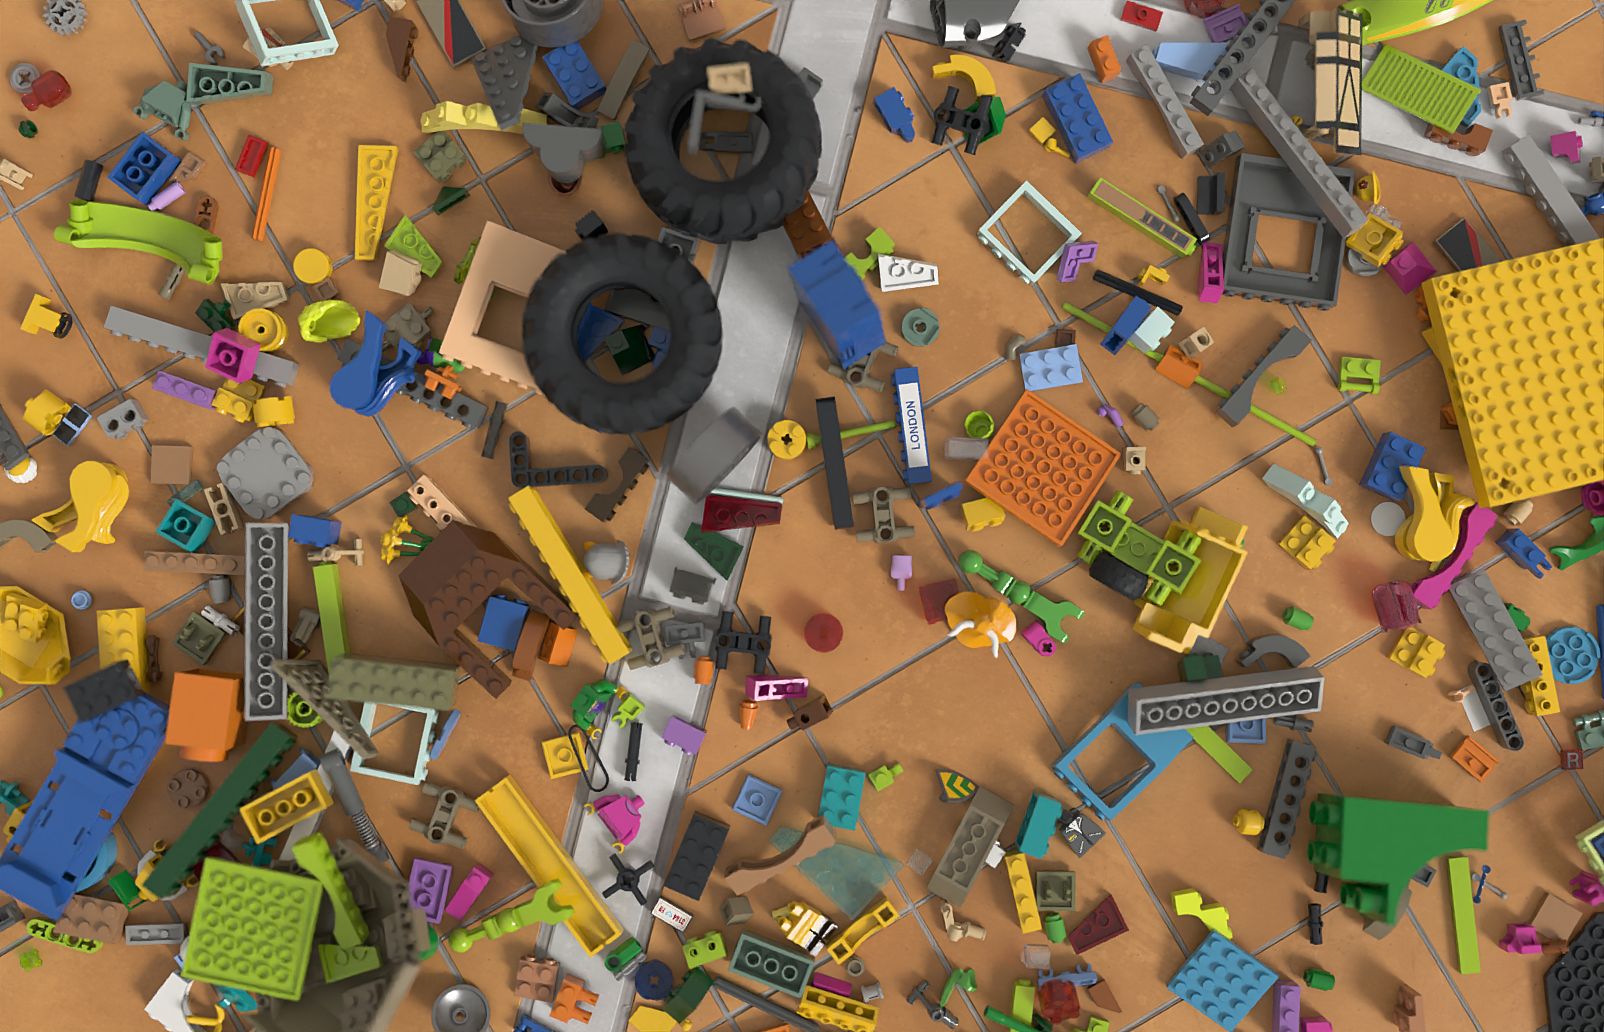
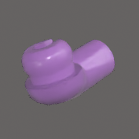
M1103 404L1097 409L1099 416L1104 417L1108 415L1115 427H1120L1124 424L1117 409L1107 404Z

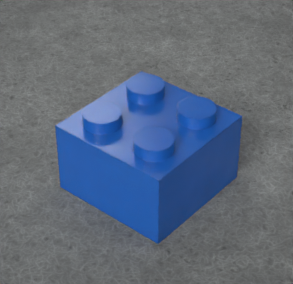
M292 514L288 537L294 538L296 543L312 544L313 542V546L325 548L331 546V544L338 545L342 522Z

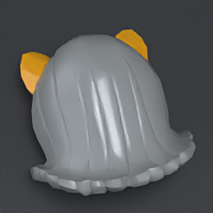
M616 540L617 544L615 545L607 542L598 544L591 541L585 542L584 548L587 552L583 558L584 568L581 570L583 576L586 578L594 577L599 580H612L611 585L620 583L626 577L629 564V551L626 544L620 540Z

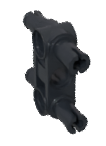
M948 86L944 102L934 111L933 116L936 128L931 143L942 146L947 129H955L968 133L969 137L964 152L975 155L980 139L990 129L988 113L993 98L981 95L977 112L972 113L955 107L960 89ZM947 112V117L943 120V116ZM980 121V127L976 129V125Z
M722 611L721 624L715 639V651H717L715 668L726 670L728 653L733 651L753 654L755 656L753 673L765 674L766 659L770 656L772 642L770 634L771 617L760 616L758 632L752 634L733 631V612ZM721 635L729 637L730 642L728 645L720 644L719 637ZM765 640L768 643L767 649L760 650L757 647V642Z

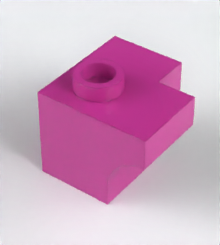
M1576 131L1550 136L1554 158L1568 157L1572 164L1581 163L1580 147H1583L1582 136H1579Z
M1526 922L1507 924V935L1504 939L1499 940V947L1508 953L1517 952L1519 954L1542 953L1534 926Z

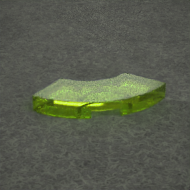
M481 237L471 242L467 254L456 266L454 276L456 283L460 284L467 278Z

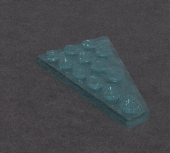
M781 825L768 841L779 852L783 853L799 840L803 832ZM835 842L830 848L822 849L815 856L802 860L795 867L853 921L899 872L904 864L898 860Z

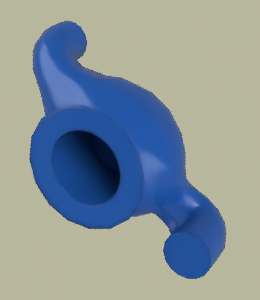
M1598 192L1584 198L1586 202L1580 210L1585 216L1589 213H1593L1594 216L1604 213V192Z

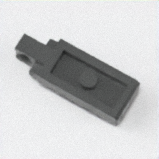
M1395 726L1391 727L1385 744L1421 759L1427 760L1428 756L1440 759L1442 752L1432 748L1433 743Z

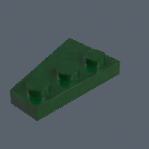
M692 522L684 540L728 581L744 546L715 532L701 533L702 526Z

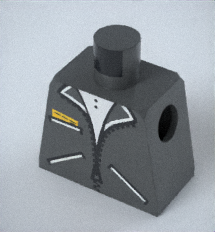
M1065 809L1059 817L1064 823L1059 830L1079 858L1106 834L1101 827L1079 811L1072 816Z

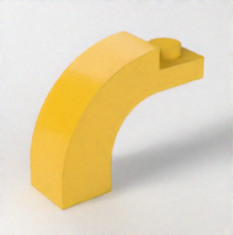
M950 55L947 64L946 62H939L932 66V79L948 76H960L966 79L972 86L975 102L980 101L981 95L995 97L996 95L994 81L990 72L982 63L972 57Z

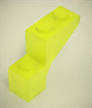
M1193 888L1170 892L1173 911L1177 915L1191 914L1198 916L1210 931L1215 929L1228 939L1232 938V931L1227 926L1226 921L1229 919L1228 911L1219 902L1202 905L1200 893H1197Z

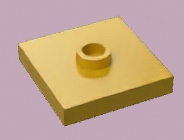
M580 732L572 733L571 737L586 771L589 767ZM568 735L541 742L550 779L582 772Z

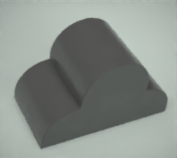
M523 123V135L532 151L541 158L549 175L560 183H570L577 180L584 171L585 162L598 159L606 147V140L601 129Z

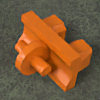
M448 365L445 369L439 367L438 372L442 373V377L427 370L425 375L428 377L424 387L435 392L440 382L445 385L441 395L449 399L453 398L456 391H461V386L448 380L449 378L454 380L457 378V374L453 373V366Z

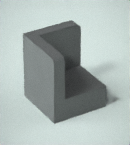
M804 67L799 77L807 87L812 99H814L823 86V79Z

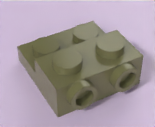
M444 130L437 131L413 152L439 183L446 181L451 176V172L456 168H461L466 163L465 160L468 159Z

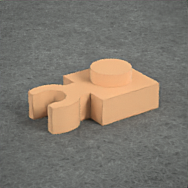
M1509 82L1489 86L1487 92L1490 106H1496L1497 108L1495 110L1496 119L1502 117V110L1505 111L1506 117L1512 115V108L1508 105V103L1513 101Z

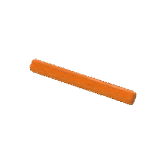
M274 147L269 149L251 236L252 239L262 241L264 238L281 150Z

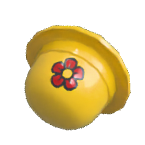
M1371 170L1372 174L1358 180L1356 186L1357 195L1361 200L1374 201V205H1377L1380 201V185L1375 171Z

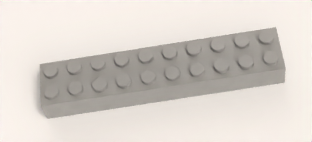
M245 523L243 712L245 721L287 719V682L270 664L274 660H287L288 523Z
M1314 666L1133 688L1129 689L1127 723L1135 735L1318 712L1321 711L1324 676Z

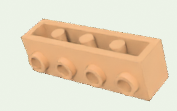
M423 475L407 490L411 494L409 496L410 499L417 505L420 503L424 508L422 511L429 518L433 517L437 521L436 526L441 531L452 520L477 527L428 475Z

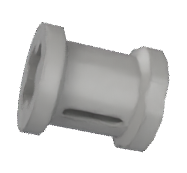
M880 981L867 987L861 986L865 1004L869 1000L884 998Z

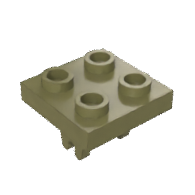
M193 611L171 644L202 665H206L227 632L222 628L215 627L213 622L198 612Z
M1036 870L1037 910L1075 911L1076 872Z

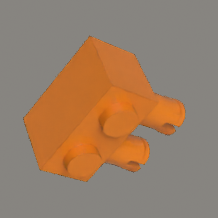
M566 974L549 1016L568 1023L569 1019L573 1018L588 1025L593 1012L576 1007V1001L581 1000L595 1006L600 994L584 989L583 984L585 980Z

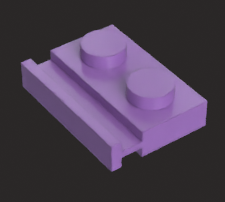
M1239 3L1203 20L1212 43H1222L1238 36L1236 33L1243 24L1248 25V21L1243 11H1241Z

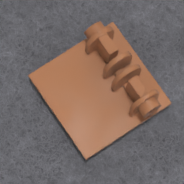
M689 0L677 4L689 41L725 29L717 0Z

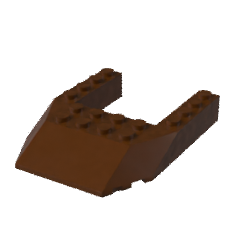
M452 520L398 575L416 620L439 647L495 699L510 686L512 680L456 628L507 577L563 630L578 617V612L574 613L569 603L497 534Z

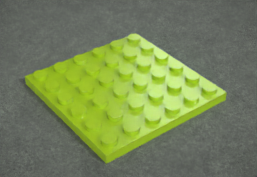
M207 857L181 977L298 1001L301 998L324 885L319 879Z

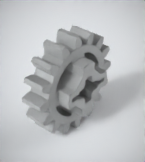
M47 0L49 6L43 7L47 11V13L43 14V17L48 19L45 23L50 26L51 30L62 36L64 33L71 36V31L78 34L77 28H84L82 22H87L84 16L88 12L84 10L86 6L81 0Z

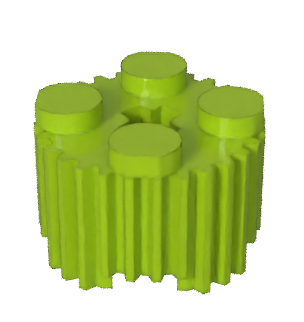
M293 692L290 698H287V720H291L290 723H293L294 726L298 725V727L308 728L324 721L310 705L309 711L306 710L308 707L306 704L308 703L296 692Z

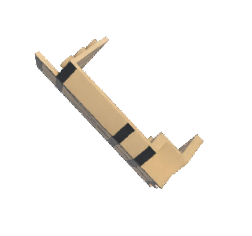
M1338 7L1331 11L1309 12L1298 19V27H1309V45L1315 44V126L1305 129L1301 133L1307 140L1316 139V137L1324 136V139L1334 138V153L1361 156L1363 14L1353 13L1350 10L1340 11Z

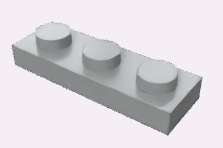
M186 922L128 924L125 926L126 945L179 944L187 937Z

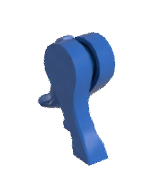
M368 310L365 312L364 339L361 349L351 362L334 374L330 381V393L338 405L355 410L357 414L367 417L380 412L402 385L414 382L415 373L413 368L415 362L422 354L407 339L401 337L396 360L386 366H379L382 356L383 336L387 325Z

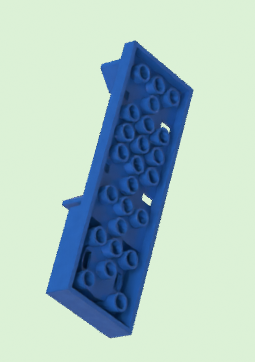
M144 692V696L92 721L80 723L79 719H77L63 743L66 747L56 749V764L0 857V890L54 920L61 918L166 739L170 711L168 704ZM53 782L60 785L57 792L50 788ZM102 809L113 814L110 821L99 815ZM16 844L23 847L20 854L13 850ZM65 871L76 876L73 883L62 877Z

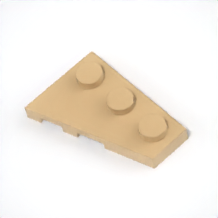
M282 282L221 284L226 300L231 304L230 311L234 320L241 319L246 312L252 309H269L290 301Z

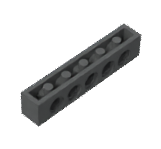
M1287 738L1266 814L1264 828L1257 850L1282 859H1285L1286 855L1289 854L1291 848L1290 839L1296 830L1294 824L1296 817L1298 818L1301 812V799L1306 794V781L1311 776L1310 766L1316 758L1315 746ZM1301 757V764L1296 766L1295 760ZM1296 776V783L1291 785V777ZM1290 794L1291 801L1285 803V797ZM1286 813L1285 821L1280 822L1281 814ZM1281 832V838L1275 841V834Z

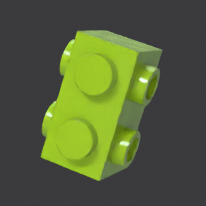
M714 930L704 934L705 938L698 940V937L686 940L687 944L682 947L689 969L729 955L722 932L716 934Z

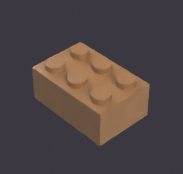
M75 893L61 918L57 919L53 932L110 944L120 943L129 911L122 902Z

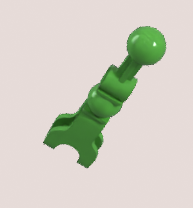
M967 550L959 557L958 564L964 573H978L991 581V587L1008 596L1012 603L1022 605L1042 618L1046 632L1063 643L1068 641L1069 636L1060 628L1061 619L1067 615L1081 619L1085 614L1083 610L1068 600L1052 602L1032 590L1026 582L1017 581L1002 570L999 573L983 563V559L977 551Z

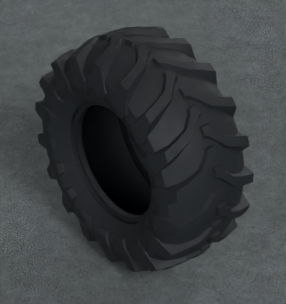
M715 38L705 39L702 47L698 49L679 47L674 50V59L664 65L652 66L648 71L651 79L643 88L634 91L631 98L635 105L627 121L624 123V131L627 132L625 157L631 179L639 191V195L652 212L679 233L714 244H726L728 240L750 242L757 239L758 234L761 232L780 228L785 223L784 217L804 204V195L807 190H810L816 180L819 158H821L822 132L815 103L799 75L791 70L779 56L769 50L763 52L746 40L737 39L730 45ZM748 63L752 91L725 94L723 96L740 99V96L743 94L745 97L743 102L748 105H756V99L760 97L761 106L759 110L752 113L758 116L769 129L766 150L759 162L751 170L737 178L725 181H711L700 178L689 172L680 163V145L685 131L692 123L697 90L712 93L709 85L708 68ZM704 104L703 113L717 107H707L708 104Z
M624 233L605 234L597 236V239L587 238L567 249L566 254H558L547 265L541 277L535 280L526 303L527 308H525L522 316V348L526 364L535 384L549 403L554 404L559 412L577 424H582L589 429L604 433L623 435L658 429L667 423L675 421L690 410L712 382L713 375L718 368L723 346L722 318L717 299L708 281L696 265L692 264L686 256L668 244L664 245L656 239L637 234L629 236ZM632 288L653 296L665 308L671 328L669 348L658 367L645 377L625 383L606 381L595 375L581 357L577 343L578 324L584 310L596 297L613 289Z

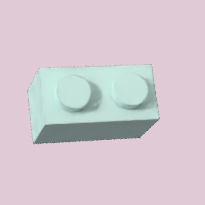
M1157 307L1137 327L1129 340L1144 354L1149 350L1154 351L1160 345L1158 340L1161 337L1165 338L1172 331L1170 327L1174 324V321Z

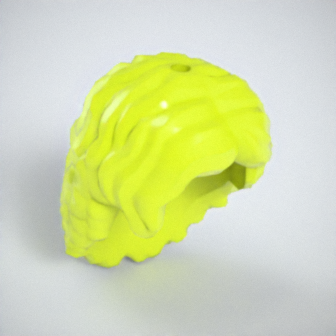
M330 299L305 306L302 313L298 316V322L303 339L322 343L328 339L332 340L350 336L351 332L360 324V317L355 307H352L350 303L343 300Z

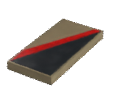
M459 0L416 1L454 69L470 61L471 57L487 50Z
M1465 217L1433 241L1457 272L1501 262Z

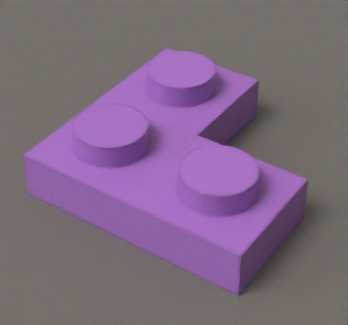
M1095 241L1066 243L1056 280L1060 282L1075 281L1080 263L1094 262L1098 243Z

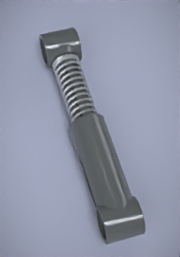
M337 748L320 755L321 766L325 773L328 774L346 815L351 816V819H353V825H356V831H359L358 834H360V840H363L362 843H364L365 850L382 863L388 861V851L384 843H380L377 840L370 821H368L369 819L365 815L364 803L346 767L345 758L341 750Z

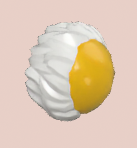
M27 457L13 469L6 470L4 468L6 476L12 479L13 482L26 483L32 481L37 475V463L33 458Z

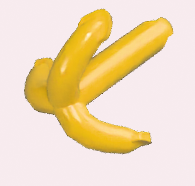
M215 1004L214 1006L218 1014L217 1018L187 1015L185 1019L193 1024L214 1026L215 1030L213 1032H221V1023L224 1020L225 1013L220 1005Z

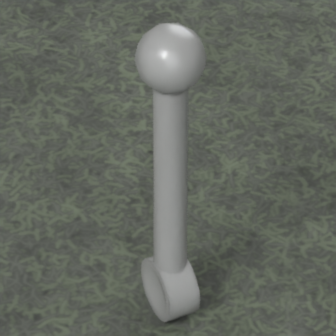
M1159 186L1157 192L1162 194L1173 215V221L1178 222L1180 216L1176 215L1165 193V187Z
M1317 447L1315 452L1319 456L1325 476L1324 484L1331 485L1333 481L1327 473L1322 456L1323 449Z
M1471 874L1472 880L1479 881L1497 893L1501 899L1507 898L1506 892L1499 891L1481 879L1479 874Z

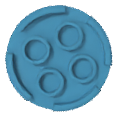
M1564 626L1553 630L1545 637L1554 680L1566 684H1578L1588 680L1595 673L1600 658V648L1596 639L1589 632L1578 627Z

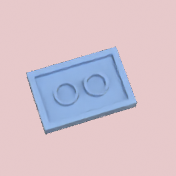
M1077 344L1019 354L1025 390L1036 391L1083 382Z

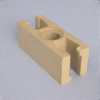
M224 483L217 484V487L221 490L222 500L218 499L215 488L204 489L220 535H229L234 533L233 530L245 529L235 499ZM224 504H226L228 508L225 514L222 512V507ZM227 518H231L234 526L231 527V530H229Z

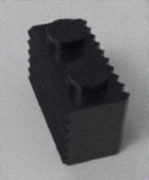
M591 210V213L588 212V215L575 222L577 227L575 232L581 240L587 238L597 239V236L605 235L609 232L594 210Z

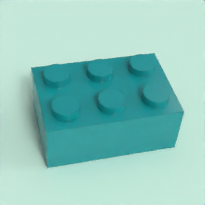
M827 763L817 818L824 814L832 827L855 831L866 774L865 770Z
M1033 790L1014 843L1020 852L1042 859L1043 854H1047L1049 849L1048 840L1055 833L1056 825L1054 824L1056 818L1061 816L1063 809L1061 803L1055 797Z

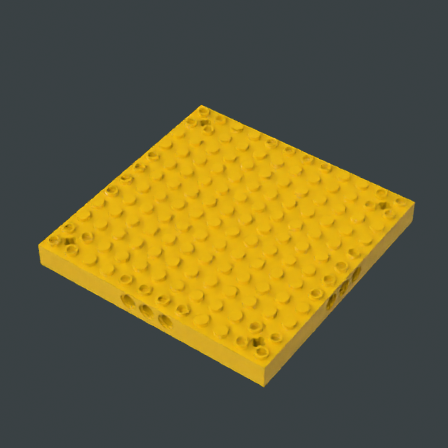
M1604 238L1439 276L1422 282L1426 304L1479 508L1493 507L1603 480Z

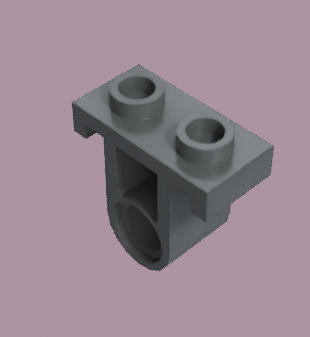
M1235 130L1223 134L1199 153L1208 168L1216 165V163L1236 154L1245 148V145Z

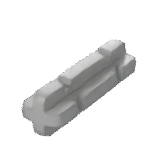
M640 951L622 965L618 971L613 972L614 978L617 981L623 980L625 975L630 974L639 966V963L647 959L645 952Z

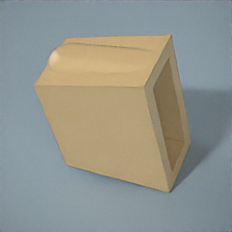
M396 249L387 251L379 288L410 296L416 292V288L421 281L422 263Z

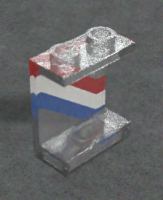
M948 437L945 440L944 459L978 461L980 458L987 459L988 439Z

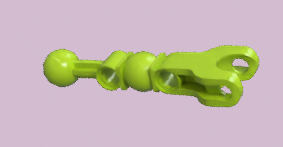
M557 878L544 883L536 891L533 899L487 917L481 922L482 926L472 930L465 928L453 930L449 936L448 943L453 951L463 953L470 949L473 941L488 936L489 940H493L502 936L505 932L513 933L519 928L537 921L556 925L569 919L575 911L572 905L560 906L554 901L553 894L562 887L560 879Z

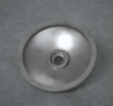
M464 984L452 986L443 991L434 1002L431 1012L433 1029L435 1032H485L490 1022V1005L486 996L479 989ZM457 1013L462 1014V1020L456 1019Z

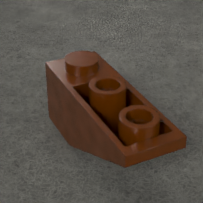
M389 16L386 31L388 45L397 76L402 82H406L407 76L409 77L411 72L409 63L410 58L414 56L413 43L414 39H417L418 28L412 20Z

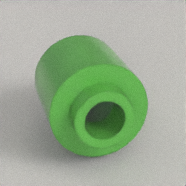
M1294 606L1286 608L1282 615L1285 624L1299 630H1309L1314 621V617L1310 613Z
M1060 913L1045 915L1044 925L1047 939L1052 941V943L1063 942V938L1066 937L1063 917H1060Z

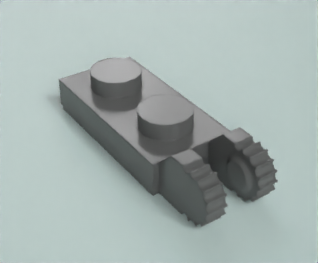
M726 131L700 133L701 139H714V144L699 145V149L702 151L752 153L753 133Z

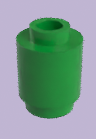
M1312 967L1304 972L1303 980L1306 982L1307 987L1323 991L1334 988L1335 976L1330 974V972Z

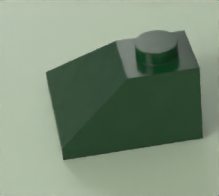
M639 325L622 329L604 338L622 376L649 363L646 360L647 354L641 333L637 330ZM648 345L650 354L655 357L652 348Z

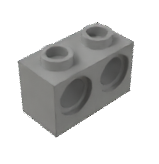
M129 399L97 417L106 436L117 440L125 438L131 430H138L144 427V423L149 421L139 401ZM132 412L135 413V417L133 420L130 419V414ZM117 421L118 427L114 430L113 424Z

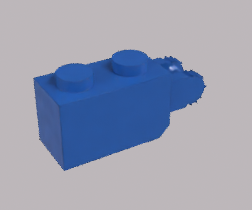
M893 87L875 97L873 104L889 132L892 134L900 133L905 142H912L915 136V130L912 127L914 115L909 107H905L901 92L896 91Z
M1519 528L1508 529L1495 542L1519 567L1528 569L1538 579L1544 576L1536 567L1538 564L1548 571L1552 568V565L1545 559L1546 555Z

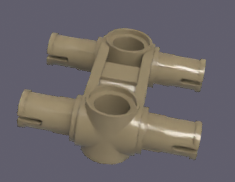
M886 342L854 362L845 371L842 366L831 363L827 373L842 378L844 383L850 384L853 387L861 389L866 387L882 393L885 382L870 377V370L877 353L882 352L896 357L899 346ZM854 374H860V381L853 382L851 380Z
M890 486L871 488L867 492L852 493L853 504L871 503L873 505L875 527L872 530L856 531L857 542L874 541L875 543L896 542L898 538L915 537L914 526L896 527L894 523L892 502L894 500L911 499L910 487L893 489ZM881 490L887 494L885 501L877 499L876 494L878 491ZM884 528L888 529L891 533L890 538L887 540L882 539L880 536V532Z
M672 606L660 610L650 609L634 614L633 618L617 623L620 633L636 629L639 635L643 655L628 659L630 670L644 666L651 668L669 662L671 658L686 654L683 643L670 647L665 645L659 623L660 621L675 617V611ZM644 615H648L650 619L647 625L643 622ZM655 652L660 654L658 662L653 658Z
M426 782L422 793L438 798V804L432 820L428 824L413 818L408 829L424 834V837L433 844L447 845L448 843L464 849L468 838L453 833L451 830L459 808L463 807L477 813L479 806L476 804L475 799L465 796L466 794L456 787H440ZM448 793L455 795V802L448 799ZM435 829H439L442 832V838L435 836Z

